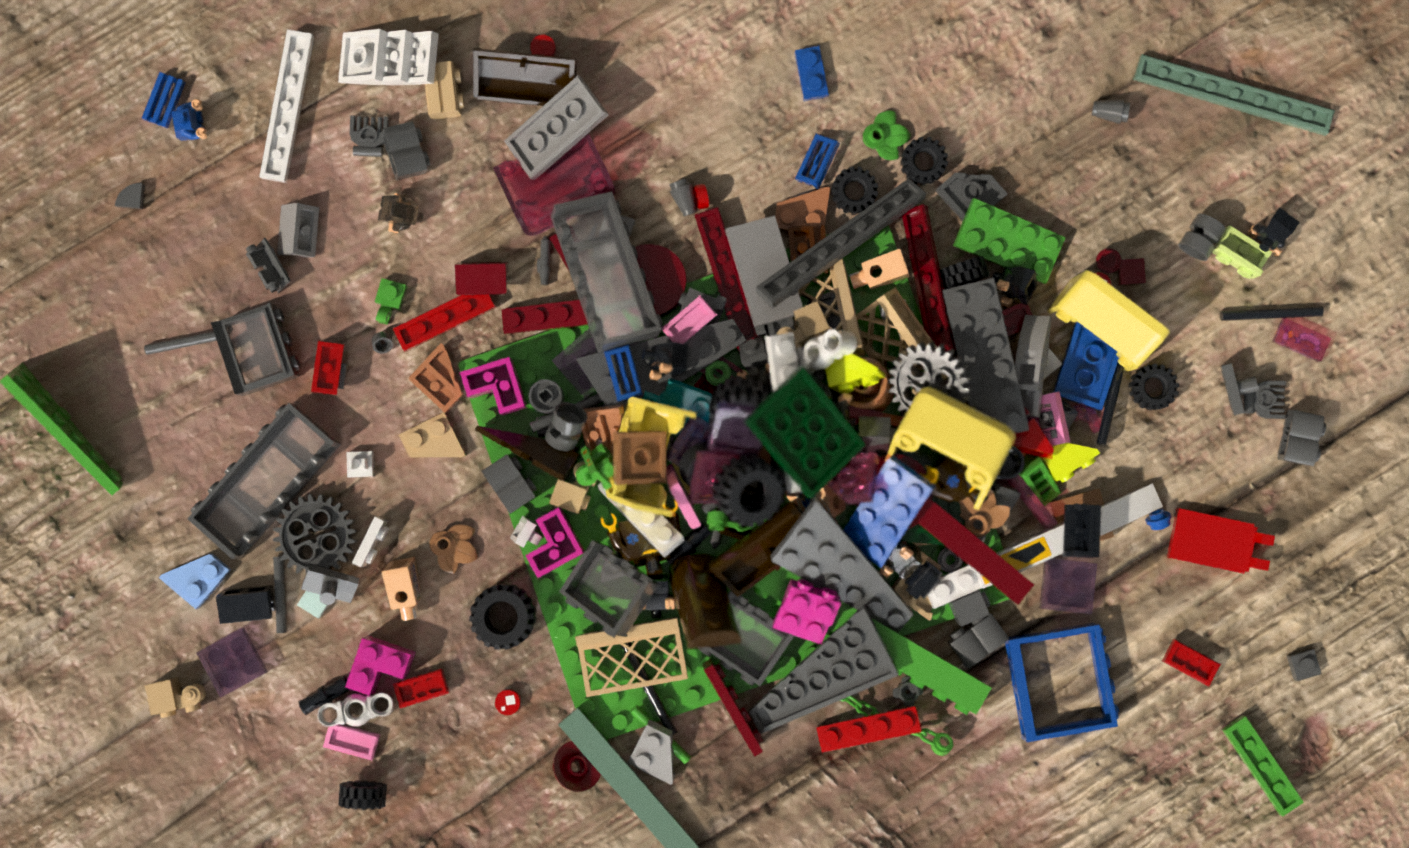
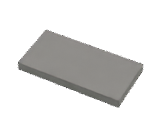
M578 75L504 142L529 178L535 180L609 114L583 78Z
M775 216L726 228L725 232L754 328L794 317L793 311L803 307L798 291L774 308L756 293V286L789 264Z

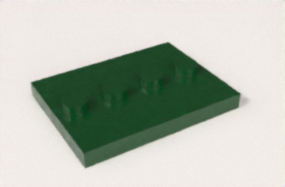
M800 366L743 420L805 496L810 499L866 445L804 367Z

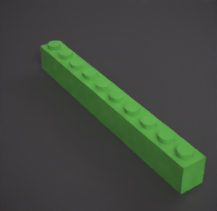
M781 567L778 571H772L754 585V592L766 599L769 595L778 600L776 605L780 606L790 580L798 581L802 578ZM840 600V607L832 626H829L826 634L831 635L857 610ZM872 619L899 670V676L905 673L911 677L909 682L923 689L926 685L934 690L932 695L943 702L948 698L956 703L954 708L968 715L970 711L977 715L991 690L990 686Z

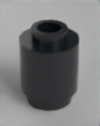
M926 560L904 582L908 586L905 590L916 600L919 597L925 599L939 583V577L942 573Z

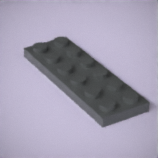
M994 278L943 290L957 355L962 357L959 363L960 366H968L963 373L972 377L965 382L972 386V389L966 392L971 396L968 400L970 408L1008 426L1013 433L1028 431L1029 426Z

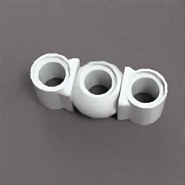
M828 330L824 335L811 338L805 343L804 347L796 349L798 367H804L809 375L814 373V371L828 368L834 359H840L843 355L851 354L855 350L857 344L855 335L848 331Z
M378 693L374 696L352 694L343 701L322 705L319 708L317 717L322 725L334 727L339 724L361 726L370 719L390 715L394 710L395 702L390 695L385 693ZM382 697L386 698L389 702V707L385 712H379L375 707L376 701ZM356 702L363 706V713L359 717H353L350 713L351 705ZM332 707L337 711V718L329 723L325 720L324 713L328 708Z

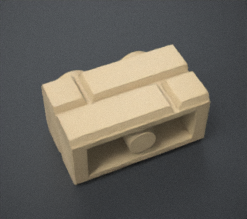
M453 61L436 63L434 84H425L428 115L431 119L460 117L461 108H465L464 95L459 93L458 84L462 83L461 70L456 68Z

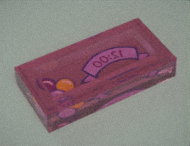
M1283 318L1272 342L1320 362L1331 338Z

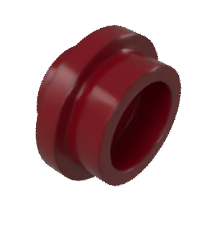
M1106 248L1098 253L1096 265L1101 272L1111 274L1121 267L1122 257L1117 250Z

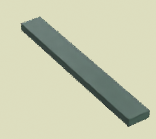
M1144 54L1139 56L1133 80L1323 136L1329 133L1335 111Z
M579 707L558 724L665 848H701Z

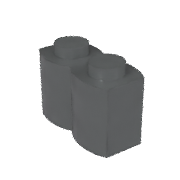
M413 121L383 128L382 138L396 181L426 174L427 166H430V160L427 152H423L420 146V142L423 141L420 128H415Z
M1288 410L1284 420L1283 435L1279 445L1277 460L1314 466L1321 456V448L1319 447L1320 437H1323L1326 432L1324 416Z
M506 454L482 470V473L511 514L537 497L534 492L538 489L530 477L525 479L520 472L523 466L516 456L511 458L509 454Z
M991 613L973 621L966 629L960 627L950 634L951 639L947 643L966 668L972 667L1009 640V637Z

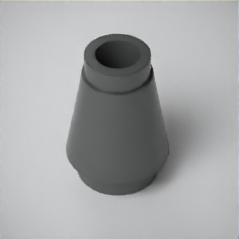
M1124 99L1094 101L1092 116L1117 124L1121 122L1127 123L1130 102H1124Z
M688 177L669 184L671 188L669 192L684 217L698 212L693 183L689 182Z

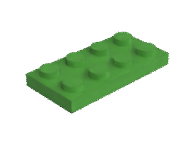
M973 198L953 246L978 257L984 256L985 260L1004 268L1022 266L1035 270L1037 282L1047 284L1066 237Z

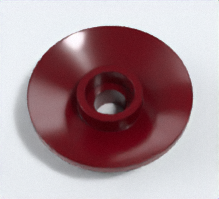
M572 741L563 744L557 750L553 760V771L561 786L572 792L587 791L595 786L601 774ZM572 763H576V764H577V766H578L577 772H574V771L572 770V768H571Z

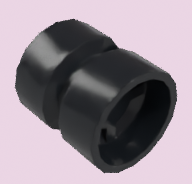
M1011 446L996 479H1011L1021 473L1024 467V457L1019 449Z

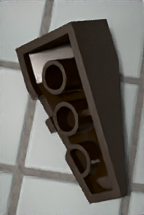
M482 426L475 428V431L510 449L519 457L531 461L533 465L561 481L568 479L581 456L576 452L578 447L572 451H560L550 446L546 439Z

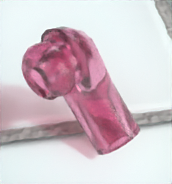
M1076 405L1074 409L1079 413L1074 422L1078 420L1087 421L1094 434L1099 432L1101 419L1093 408Z

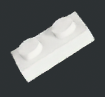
M380 516L374 517L352 561L353 564L359 567L372 564L378 552L375 550L378 541H383L388 533L389 528L386 527L388 520Z

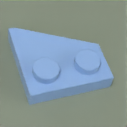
M208 554L160 575L159 578L192 607L199 609L232 569L214 554Z

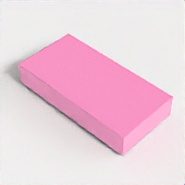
M700 295L661 329L672 342L684 344L715 318L717 314Z
M339 724L334 727H328L323 747L372 761L375 757L380 734Z

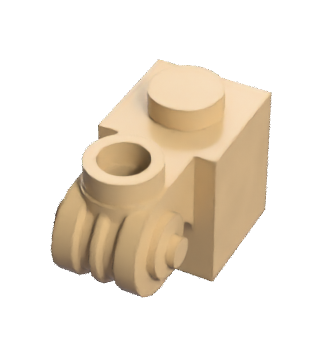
M817 301L793 311L798 326L795 331L790 327H783L777 332V335L793 333L795 349H797L798 347H804L805 343L811 338L824 335L830 328Z
M579 462L574 466V475L579 467L586 465L585 462ZM558 479L549 504L580 514L581 510L586 511L591 496L587 495L590 485L583 486L578 481L568 483Z
M178 677L145 685L151 716L160 714L161 718L176 715V710L185 708L186 712L202 709L201 702L206 696V690L201 684L189 685L181 692Z

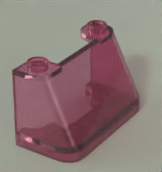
M589 133L535 180L530 179L519 163L514 160H507L493 167L523 232L529 236H535L554 227L550 216L556 204L612 192L613 196L615 195V187Z

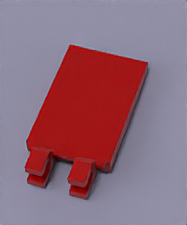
M1176 508L1167 558L1241 574L1249 572L1250 568L1268 571L1270 561L1253 558L1252 554L1255 543L1273 546L1275 536L1258 533V527H1254L1252 523Z

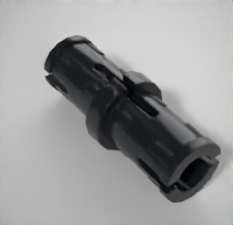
M701 522V526L693 529L684 538V541L670 552V559L667 560L670 565L682 556L694 554L697 551L696 548L712 534Z
M342 676L337 681L326 687L322 685L317 689V692L299 700L298 704L301 711L308 715L322 705L333 703L334 699L351 691L352 689L345 687L348 679Z

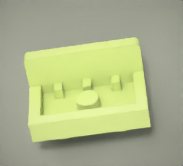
M1228 225L1220 241L1215 243V249L1212 253L1216 255L1215 258L1225 265L1230 264L1237 268V273L1241 276L1254 279L1261 276L1263 273L1262 268L1272 252L1270 250L1267 252L1262 251L1259 248V243L1231 225Z

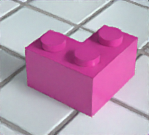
M507 357L460 372L467 397L472 399L493 392L501 415L528 408L512 358Z
M559 507L536 520L548 543L525 556L537 578L585 552L562 508Z
M371 636L363 637L345 687L371 695L376 692L382 672L400 679L407 677L416 651Z

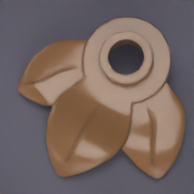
M992 489L987 494L988 499L980 506L979 510L974 508L975 505L968 497L958 501L961 509V514L959 515L965 520V528L976 537L985 536L991 528L1001 527L1010 514L1009 506L996 505V498ZM979 519L983 522L981 529L974 527L973 523L975 520Z
M457 524L453 525L448 531H438L431 536L429 541L430 549L437 555L438 565L444 571L454 574L458 568V563H471L478 558L476 549L468 542L475 532V529L471 526ZM441 539L447 541L445 548L438 547V542Z

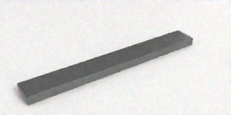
M908 178L756 286V293L774 308L926 199V192Z

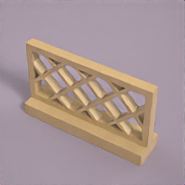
M842 258L829 268L830 275L825 283L817 278L812 280L822 286L815 297L804 292L810 282L800 288L798 292L800 297L804 296L811 300V304L818 301L820 306L827 309L824 314L826 320L831 312L840 317L841 321L835 330L843 328V331L852 332L855 335L857 344L852 354L859 357L865 355L845 262ZM826 289L835 293V299L830 306L819 300ZM793 317L794 325H795V330H796V329L798 328V326H797V324H796L795 317Z
M896 288L882 295L856 315L857 320L861 319L869 322L868 333L860 330L865 352L869 358L875 359L886 368L887 361L893 362L897 358L888 355L889 344L898 346L900 354L911 345L917 348L920 342H924L927 347L930 342H933ZM878 305L885 311L886 320L875 318V311ZM874 323L885 326L884 337L873 334ZM890 328L898 330L901 334L900 341L890 339ZM873 340L883 342L882 353L875 352L872 347ZM917 363L918 369L925 371L924 366ZM941 372L942 378L946 379L948 377L947 374ZM912 387V393L917 395V390Z
M678 617L633 624L627 633V637L616 635L614 638L603 630L575 636L586 697L688 679ZM675 634L677 645L670 653L661 647L659 642L664 636ZM659 637L657 642H654L650 638ZM645 639L654 645L646 657L633 649L639 640ZM635 641L631 647L625 644L627 642ZM621 644L628 649L621 662L608 654L613 645ZM609 646L606 651H604V650H602L601 648H599V647ZM656 647L668 655L661 668L648 660ZM595 648L603 654L596 666L586 661L584 650ZM677 649L679 659L673 655ZM630 652L643 660L636 672L623 664ZM605 656L618 665L610 677L598 669ZM673 658L680 663L682 674L671 676L663 669L668 661ZM645 663L658 670L651 680H645L638 675ZM587 666L593 669L590 674H588ZM620 667L633 675L627 684L620 685L612 679ZM594 672L607 679V682L601 689L591 690L589 679ZM660 673L666 676L662 678H657ZM635 677L640 680V682L632 683ZM609 682H611V683H613V684L615 685V686H612V687H607V685L609 684Z

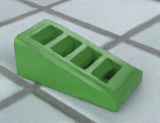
M1026 455L1024 457L1023 470L1018 476L1038 505L1043 508L1062 492L1043 460L1039 456ZM1049 486L1051 487L1042 495H1040V493L1044 491L1046 488H1048Z

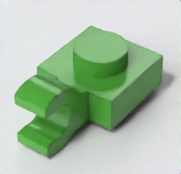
M381 278L374 301L376 304L381 305L376 315L378 323L388 325L393 308L401 310L407 285Z

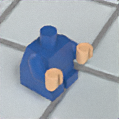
M199 99L178 106L176 111H172L175 135L180 141L199 138L207 139V131L202 125L203 117L201 110L203 107Z

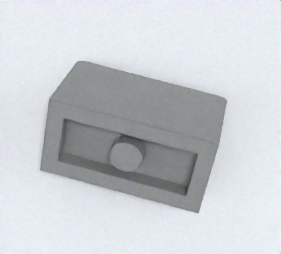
M300 203L281 206L278 255L315 257L319 207Z

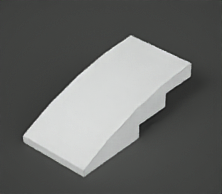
M381 29L343 33L338 82L363 85L434 84L439 34L434 31L412 33L407 30L386 32Z

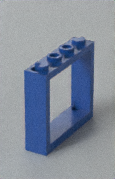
M1088 623L1009 637V640L1005 642L1021 737L1024 741L1032 742L1118 727L1119 708L1117 704H1114L1112 694H1115V685L1113 679H1109L1108 674L1111 663L1108 653L1104 652L1103 643H1106V636H1104L1103 628H1100L1099 624ZM1088 633L1103 717L1035 728L1020 645Z

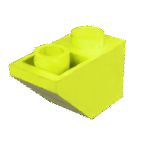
M852 353L843 355L840 359H834L833 363L828 368H825L829 388L839 392V394L852 392L854 387L860 385H875L878 383V380L886 378L885 373L879 368Z
M1063 443L1052 446L1054 448L1053 459L1040 458L1045 463L1054 481L1060 480L1063 483L1075 475L1073 471L1080 466L1085 469L1096 462L1094 457L1099 455L1100 452L1095 448Z

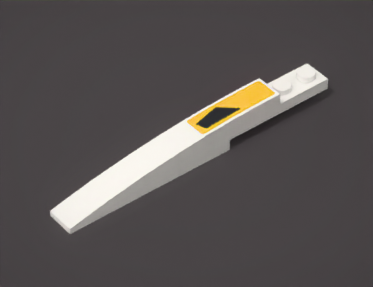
M1153 483L1101 505L1100 536L1163 507ZM1064 522L1016 542L1014 545L996 553L1019 572L1063 553ZM966 565L939 577V583L928 594V598L935 609L992 584L972 567Z

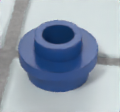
M1157 509L1149 513L1145 521L1151 530H1161L1171 525L1170 519L1172 516L1170 512L1164 511V509Z

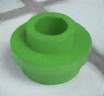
M714 361L706 368V379L713 386H717L720 383L725 384V380L731 377V370L725 362ZM716 369H720L723 372V376L719 379L713 376V372Z

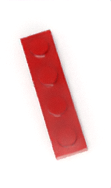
M490 294L460 295L393 328L403 351L407 352L496 307Z
M917 705L816 727L822 753L923 731Z

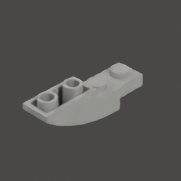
M1025 315L1020 333L1015 371L1023 405L1030 411L1026 417L1040 418L1044 368H1047L1051 316Z

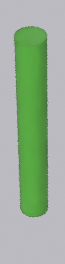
M635 705L630 711L644 726H646L649 720L655 722L638 705ZM673 739L672 749L674 755L684 764L687 763L691 756Z

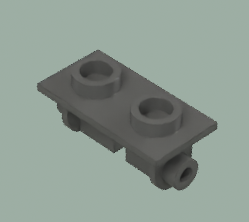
M263 238L257 246L252 244L246 248V256L249 258L254 269L264 268V270L258 272V275L266 290H270L271 293L275 291L280 293L291 280L267 239Z

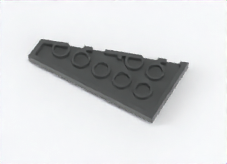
M733 319L706 325L684 343L688 345L686 370L678 376L671 375V371L667 374L662 373V377L659 380H650L649 376L653 367L649 366L650 360L642 359V351L644 348L651 349L657 344L670 343L672 341L667 336L631 344L629 347L642 394L644 395L646 390L660 395L666 388L669 378L684 382L747 340ZM622 352L621 357L631 392H634L636 388L626 352ZM596 353L576 358L606 406L623 404L625 409L628 399L618 402L605 353ZM616 354L611 355L621 395L626 394ZM643 395L637 396L635 398L642 399Z
M817 497L812 500L771 555V561L820 589L829 588L834 590L840 596L842 602L856 610L865 604L872 619L897 633L900 632L913 615L912 609L896 590L892 589L884 579V576L870 563L868 557L851 537L836 523L834 517L825 510Z
M865 604L750 708L749 714L760 734L899 675V670Z

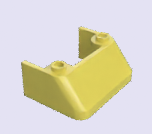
M1087 270L1070 279L1047 310L1050 314L1057 312L1056 316L1065 323H1069V321L1079 322L1117 351L1116 355L1119 358L1117 360L1118 363L1125 367L1124 370L1127 372L1138 369L1170 333L1163 324L1099 276Z
M925 387L914 398L893 438L885 461L887 462L888 458L894 456L899 448L905 451L917 450L921 442L969 466L966 472L968 482L982 490L974 508L979 510L1010 451L1015 435L1008 426L933 388Z
M630 397L624 409L619 431H666L667 450L670 434H676L684 427L685 416L695 418L696 413ZM614 475L609 478L612 484L606 490V496L609 499L632 509L671 517L672 511L662 507L667 498L663 485L659 483L615 485Z

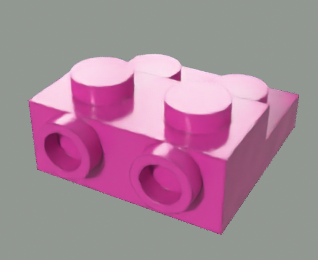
M791 579L773 621V628L822 644L829 626H832L840 607V596L832 589H819L806 580L799 579L797 581Z

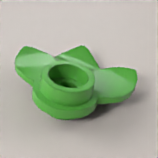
M894 111L881 112L875 117L874 123L867 126L863 131L864 144L871 149H876L880 157L885 160H897L899 158L897 147L907 143L911 137L906 127L896 124V112ZM873 132L877 133L879 139L873 137Z

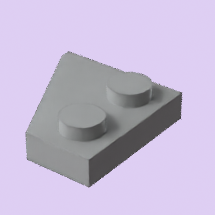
M649 720L628 760V764L672 785L675 778V772H673L672 730Z

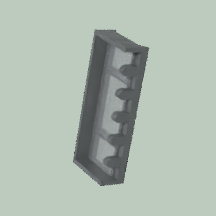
M612 192L556 204L550 216L598 354L622 346L655 339L663 327L662 319L659 314H656L653 307V294L647 290L645 285V272L643 268H639L637 250L634 245H631L628 238V225L622 221L620 203L614 199Z
M284 404L276 411V418L271 424L268 423L261 428L257 440L254 443H249L242 450L241 454L243 456L237 462H233L227 467L224 472L226 475L220 482H215L208 489V496L192 507V514L187 518L231 559H242L276 518L280 516L281 510L287 508L289 502L293 501L341 446L338 441L331 437L295 404Z

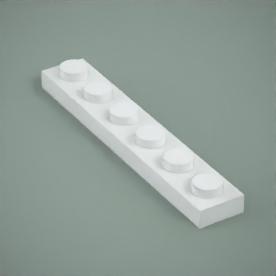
M287 30L259 176L262 179L287 183L314 36L310 33Z
M793 333L765 337L773 391L798 368ZM784 470L787 493L800 492V488Z

